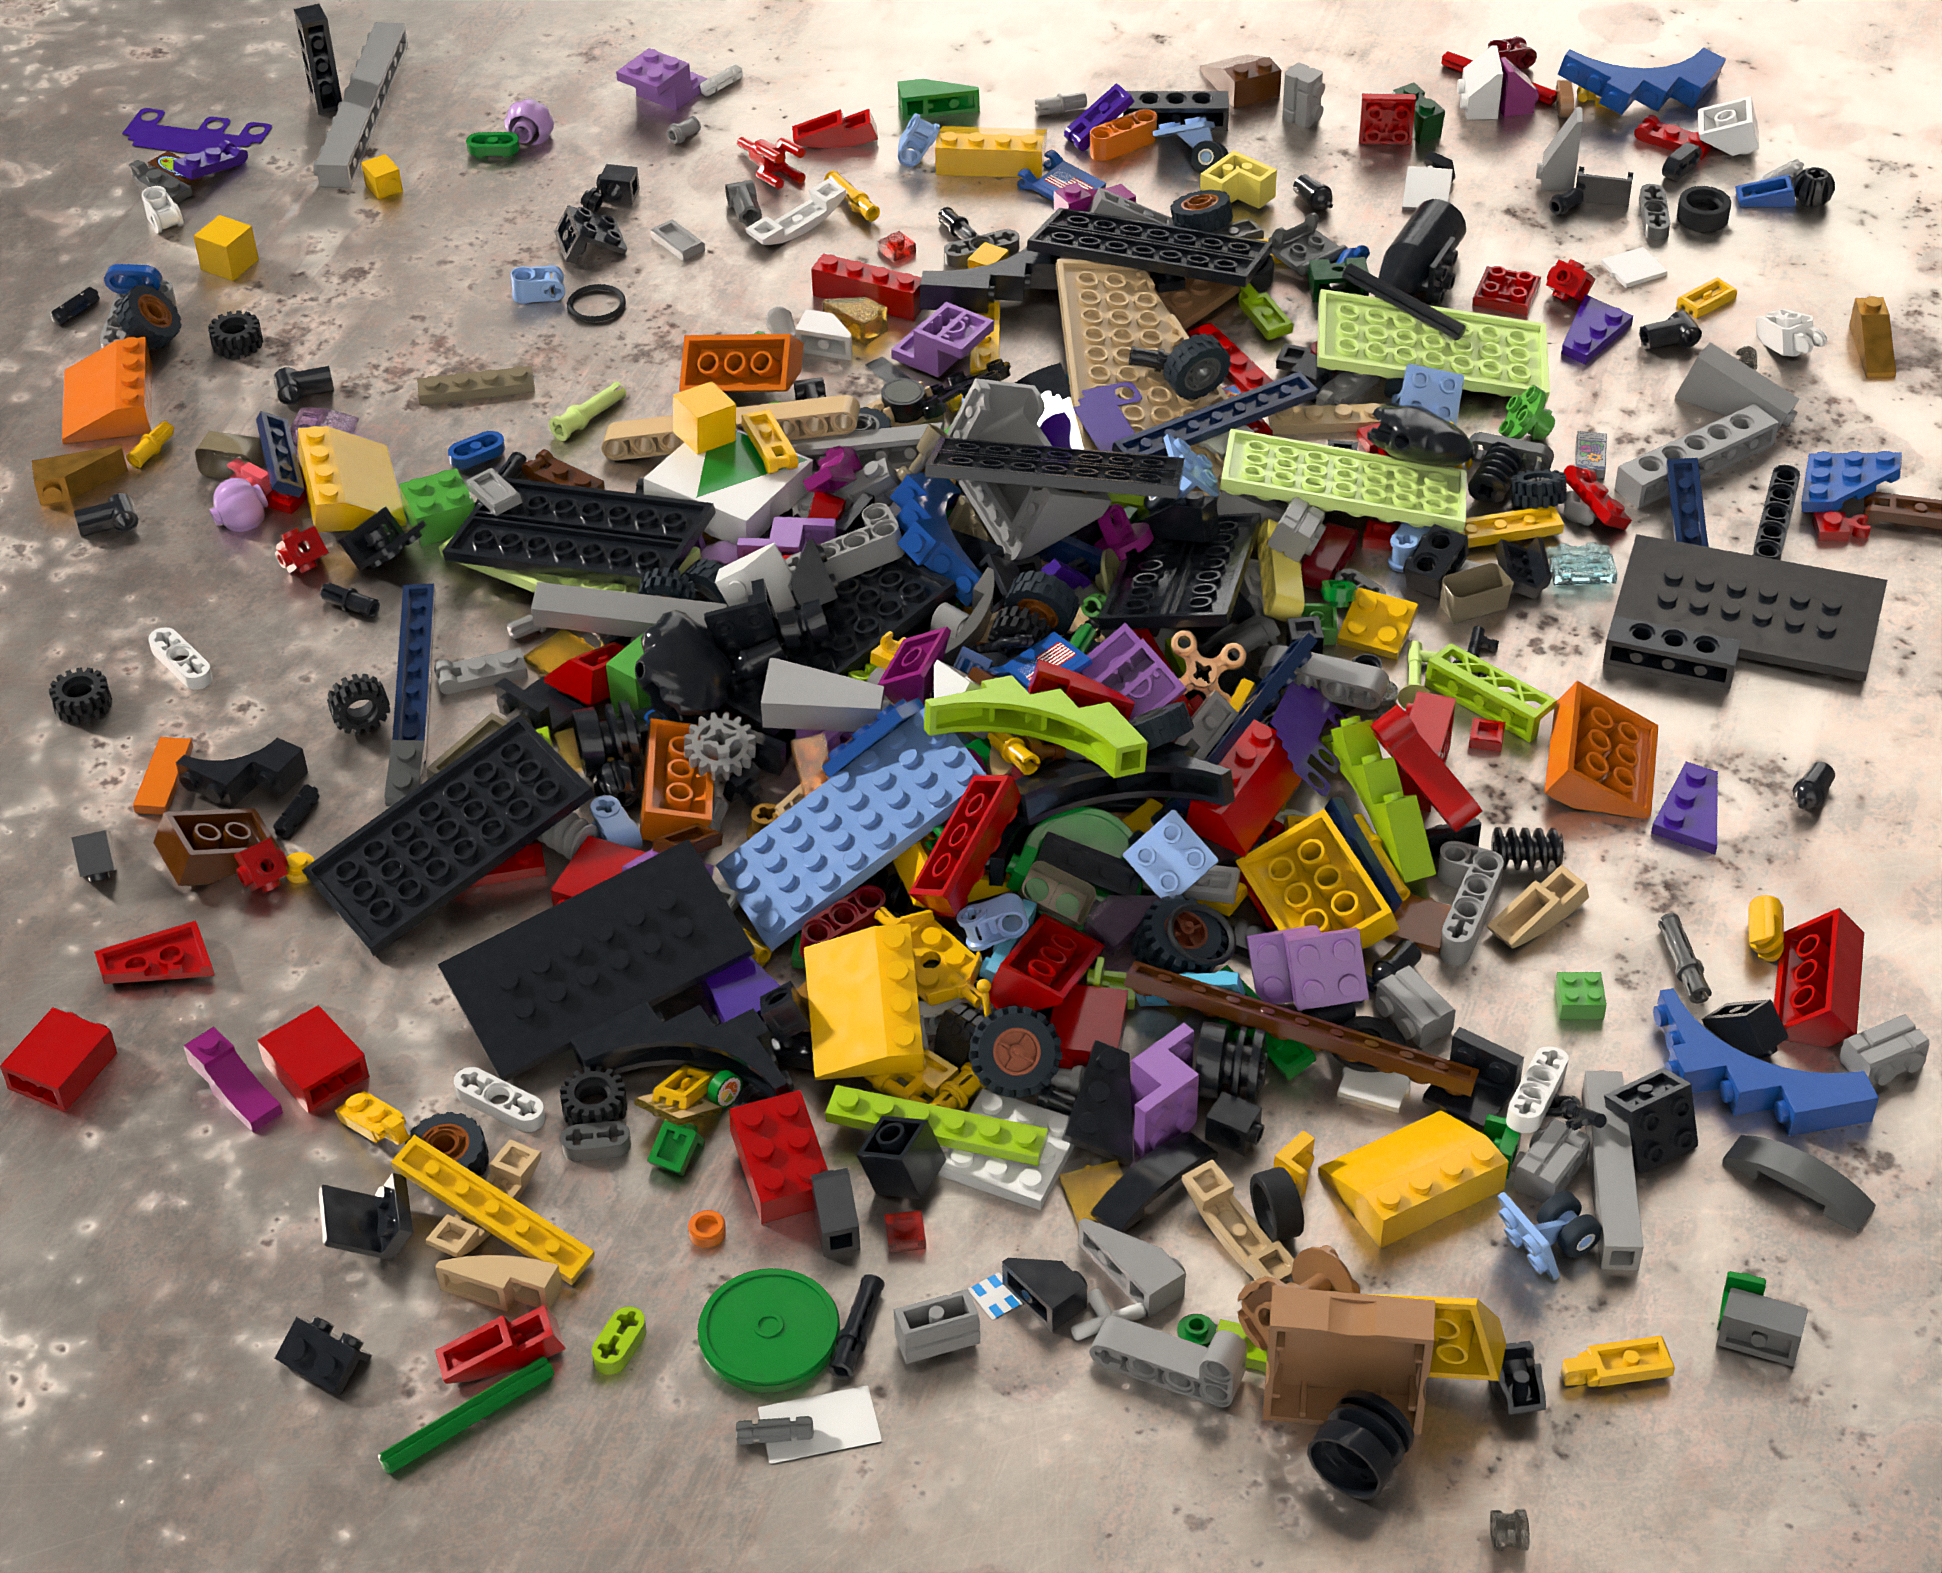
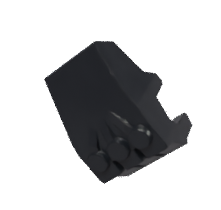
M960 1002L952 1008L945 1010L938 1024L934 1053L957 1067L959 1073L961 1072V1067L966 1062L971 1063V1060H969L971 1036H973L978 1024L985 1018L984 1013L969 1003Z
M1530 1341L1506 1344L1499 1381H1489L1495 1399L1508 1415L1546 1410L1541 1363L1535 1364L1533 1344Z

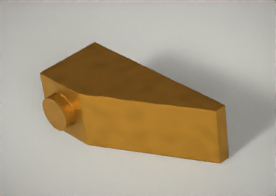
M1869 296L1866 298H1855L1849 327L1866 378L1895 377L1896 365L1890 314L1884 297Z
M122 445L32 460L33 479L40 505L71 500L128 471Z

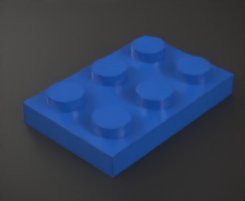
M919 698L909 702L902 699L894 705L890 704L876 715L877 720L870 725L862 726L853 733L852 740L846 744L842 743L827 755L830 761L821 768L829 778L833 777L837 772L841 771L925 706Z

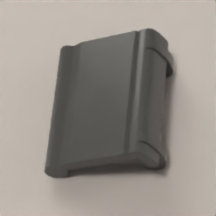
M1315 212L1309 214L1303 223L1288 230H1285L1283 227L1277 228L1268 240V242H1273L1271 254L1291 269L1298 271L1300 275L1309 273V260L1329 259L1331 263L1339 259L1341 253L1348 249L1346 245L1338 246L1316 230L1319 217Z
M1254 615L1197 647V650L1204 657L1220 641L1224 645L1238 643L1245 649L1247 654L1266 642L1269 647L1279 645L1276 637L1281 635L1273 619ZM1232 652V654L1238 659L1239 655L1236 652Z

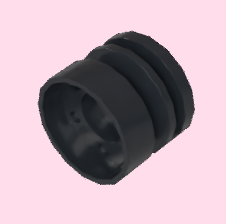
M628 700L618 702V717L615 716L612 704H606L605 719L599 720L594 707L572 711L574 734L585 777L595 776L597 769L607 762V758L613 757L614 760H624V755L626 754L631 764L635 767L641 766V736L637 719L630 709Z
M1204 1021L1195 1072L1199 1074L1198 1097L1217 1100L1221 1094L1223 1084L1230 1085V1094L1237 1098L1240 1096L1241 1087H1247L1246 1101L1256 1105L1258 1095L1265 1083L1268 1063L1266 1029L1256 1028L1253 1044H1248V1027L1242 1026L1236 1042L1229 1041L1228 1024Z
M1360 1389L1349 1390L1339 1399L1336 1407L1330 1412L1328 1420L1319 1428L1308 1444L1307 1456L1311 1466L1318 1475L1334 1489L1350 1497L1362 1500L1374 1499L1381 1493L1393 1475L1394 1468L1401 1463L1404 1454L1413 1445L1414 1432L1410 1422L1403 1413L1385 1398L1369 1391Z

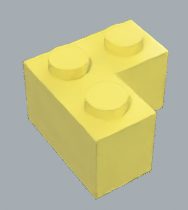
M1233 150L1201 173L1200 190L1225 191L1229 194L1231 203L1238 199L1260 209L1276 196L1277 169Z

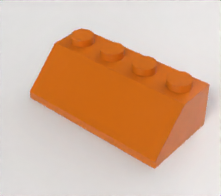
M792 334L684 335L679 391L682 392L712 381L723 392H788L801 373L804 343Z
M650 719L644 756L640 819L642 840L654 841V839L697 823L706 827L711 825L714 780H711V773L709 772L700 776L699 766L690 768L689 758L684 756V737L686 734H689L690 723Z

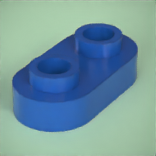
M133 264L111 265L104 277L105 285L111 291L119 294H127L137 285H146L158 291L163 280L161 273L155 267Z
M485 431L456 442L448 449L449 462L455 468L466 470L490 459H495L505 451L504 437L497 431Z

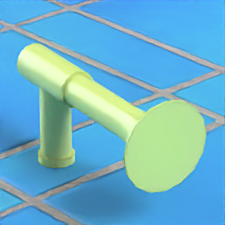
M1412 641L1408 645L1409 685L1403 687L1398 694V702L1404 709H1406L1407 703L1413 704L1417 691L1430 693L1426 687L1421 685L1422 662L1428 663V660L1438 652L1424 651L1422 643L1419 641ZM1451 656L1446 660L1451 662Z

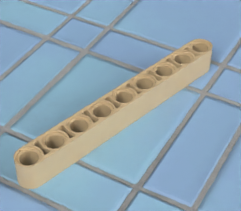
M838 395L737 407L736 429L746 432L741 425L742 414L770 409L789 441L848 434L854 431L857 426L860 404L853 396ZM673 415L611 423L607 427L601 449L604 456L608 459L626 460L669 455L684 442L673 432Z

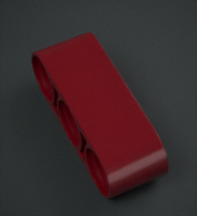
M1327 522L1325 525L1326 529L1310 556L1307 555L1301 566L1303 587L1322 592V581L1335 580V574L1345 568L1356 548L1358 530Z
M864 885L807 920L802 928L799 953L802 959L805 960L804 947L873 926H880L881 923L875 919V913L878 909L881 912L880 908L885 906L886 897L882 889L873 885Z

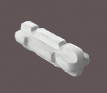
M734 64L728 67L727 70L725 69L705 80L699 85L701 94L709 97L743 77L742 68Z
M1797 158L1761 175L1760 181L1790 175L1793 178L1803 170L1805 165L1803 161L1800 162Z

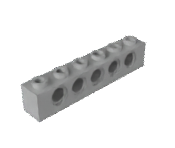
M1752 404L1618 466L1614 490L1639 509L1669 495L1666 471L1667 459L1698 458L1701 480L1774 446L1779 422L1760 407Z

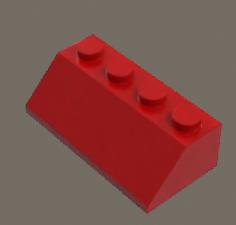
M824 253L811 268L812 291L815 297L915 321L923 310L920 309L921 277Z
M1255 719L1219 763V766L1231 769L1235 801L1227 806H1222L1207 801L1191 799L1186 823L1196 834L1244 858L1303 781L1293 771L1294 765L1287 758L1288 752L1282 747L1283 741L1276 735L1277 730Z
M1009 775L973 776L908 893L910 896L939 916L957 917L959 911L966 907L970 891L974 884L982 878L987 860L1001 843L1000 837L1004 829L1017 814V806L1022 797L1014 778Z
M1840 907L1784 931V949L1778 960L1774 1007L1789 1037L1785 1041L1828 1048L1857 1034L1865 932Z
M1043 913L999 965L991 983V989L988 992L990 1003L998 1010L1009 1006L1029 1007L1034 1011L1062 1004L1103 951L1105 945Z

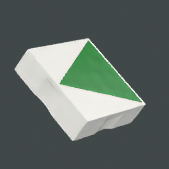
M736 429V441L698 455L686 443H683L644 477V495L714 503L716 513L704 531L720 540L737 544L738 538L761 537L770 528L774 517H779L791 509L808 493L803 480L812 475L813 460L796 453L799 463L798 468L788 470L785 467L778 469L776 473L768 474L763 460L747 433Z

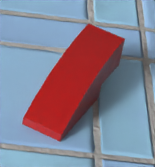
M839 109L792 126L794 143L804 147L842 148L878 140L877 125L870 109L844 117L842 110Z
M1039 659L1028 687L1029 694L1061 689L1078 708L1110 702L1127 721H1129L1135 705V701L1093 679Z
M542 1305L511 1322L502 1315L436 1349L435 1354L443 1381L446 1384L492 1377L517 1370L542 1356L548 1358L565 1350L566 1347L557 1319L545 1305Z

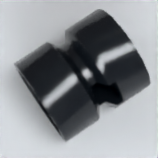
M820 599L803 603L800 610L790 607L776 612L788 652L805 647L809 640L815 644L832 639Z

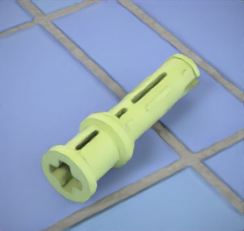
M614 382L611 386L583 404L571 405L567 408L566 413L560 417L554 416L549 420L551 432L558 440H567L575 430H582L587 427L591 418L619 400L626 397L625 388L623 387L616 391L622 384Z

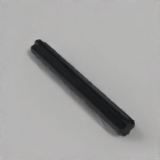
M1349 263L1343 269V279L1447 336L1459 340L1464 335L1466 326L1352 263Z

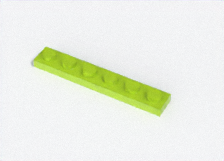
M839 1085L835 1086L825 1112L826 1122L867 1131L873 1130L882 1115L928 1120L940 1146L1035 1166L1040 1164L1048 1139V1128Z

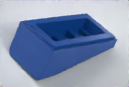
M1790 175L1735 186L1740 207L1796 206L1795 192Z

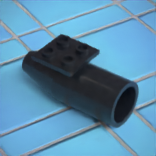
M1430 199L1421 203L1386 250L1378 278L1412 297L1421 291L1427 292V305L1435 307L1437 304L1441 305L1446 291L1451 290L1455 283L1456 275L1452 272L1458 257L1456 248L1466 234V222L1462 213L1453 204L1440 199Z

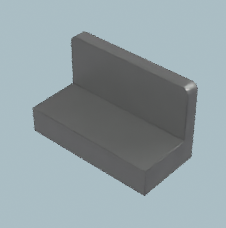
M1731 1288L1716 1345L1794 1367L1808 1309L1737 1288Z

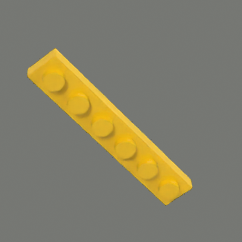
M413 1135L391 1161L393 1170L528 1258L557 1264L561 1279L571 1286L595 1258L594 1250L416 1135Z

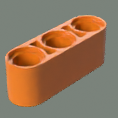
M1142 109L1092 128L1090 130V157L1095 161H1108L1154 143L1157 140V137H1153V131L1157 130L1156 112Z

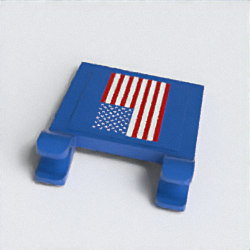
M1052 149L1044 154L1049 159L1043 164L1046 169L1051 171L1040 179H1037L1026 168L1018 172V176L1022 177L1017 182L1019 188L1032 189L1054 201L1055 190L1076 182L1084 189L1106 188L1104 181L1064 161Z
M1053 632L1005 665L991 667L986 671L1000 677L1012 675L1028 692L1038 659L1076 673H1080L1093 663L1090 657L1056 632Z

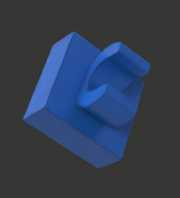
M963 646L953 668L969 674L972 667L975 668V666L986 671L991 668L994 661Z

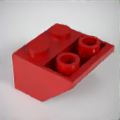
M611 642L571 658L546 675L544 683L556 688L561 693L579 699L583 704H598L600 701L610 697L606 663L626 647L616 642Z

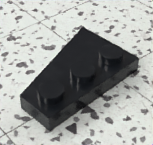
M1095 1040L1061 1140L1127 1166L1133 1163L1130 1053Z

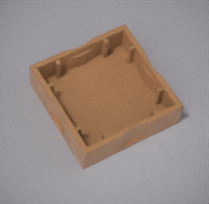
M1272 1286L1262 1420L1323 1425L1328 1420L1330 1412L1336 1407L1339 1399L1347 1391L1360 1389L1373 1392L1388 1400L1407 1418L1414 1434H1421L1426 1403V1379L1430 1374L1434 1344L1435 1300Z

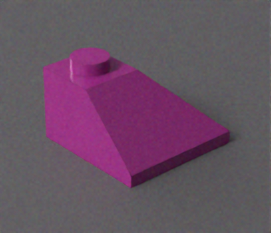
M947 626L906 638L902 641L877 684L884 686V695L893 705L902 699L909 702L919 698L925 706V700L931 698L930 694L934 686V664L936 660L943 662L951 630Z

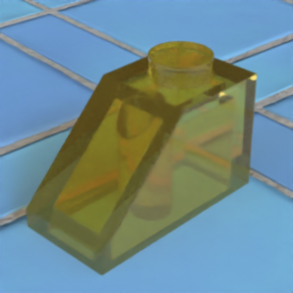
M867 297L825 299L822 301L823 312L833 313L852 334V340L863 346L868 345L888 331L887 307Z

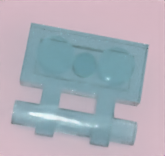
M1587 542L1586 546H1570L1569 543H1559L1558 547L1546 548L1547 559H1550L1549 566L1554 586L1616 584L1618 573L1613 554H1610L1609 545H1597V542Z

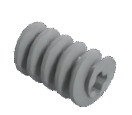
M572 812L540 835L537 840L544 842L548 847L554 848L556 852L563 854L567 859L571 860L587 836L598 838L599 829L595 825L589 824L586 819L579 818L576 813Z

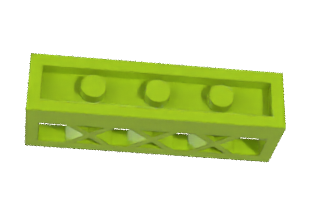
M1452 643L1428 660L1425 686L1446 697L1456 698V703L1485 719L1506 722L1505 730L1529 743L1538 736L1540 720L1556 707L1557 700ZM1452 656L1462 661V663H1451L1446 659ZM1472 673H1484L1489 677H1477ZM1498 687H1510L1515 692H1504ZM1525 701H1535L1541 704V706L1536 709L1525 703Z

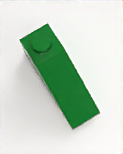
M930 79L897 81L898 105L903 120H910L915 113L919 114L920 118L980 112L979 87Z

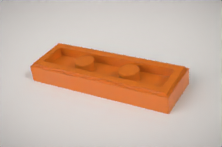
M159 738L133 803L135 813L163 815L164 812L169 811L180 783L176 762L183 755H191L193 749L192 739Z

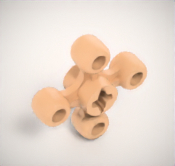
M1185 630L1177 632L1171 640V647L1173 652L1177 656L1182 657L1187 665L1185 674L1179 678L1187 689L1183 695L1197 690L1208 697V695L1216 690L1229 703L1232 697L1220 689L1218 678L1224 671L1229 669L1236 670L1244 665L1246 661L1245 649L1238 643H1230L1222 649L1217 657L1212 659L1205 658L1197 650V640L1193 633ZM1186 639L1190 642V646L1188 648H1181L1178 642ZM1230 652H1236L1239 655V659L1231 661L1227 655ZM1196 665L1203 671H1210L1208 673L1209 683L1202 678H1195L1197 676Z

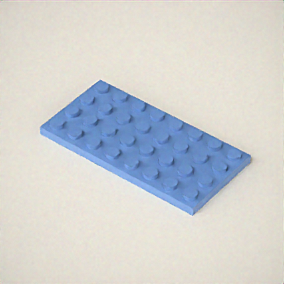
M925 707L716 864L730 889L738 892L736 899L771 951L800 931L807 920L841 900L930 833L934 827L950 818L973 776L986 775L954 732L932 736L927 734L924 730Z

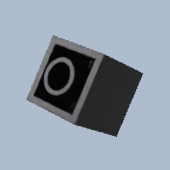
M883 1115L856 1154L876 1194L922 1199L947 1160L928 1120Z

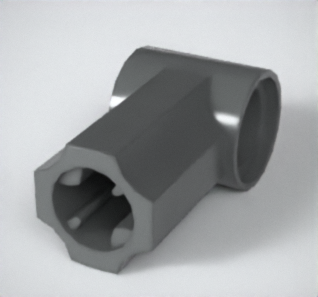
M753 180L725 184L729 208H734L739 222L749 227L762 219Z

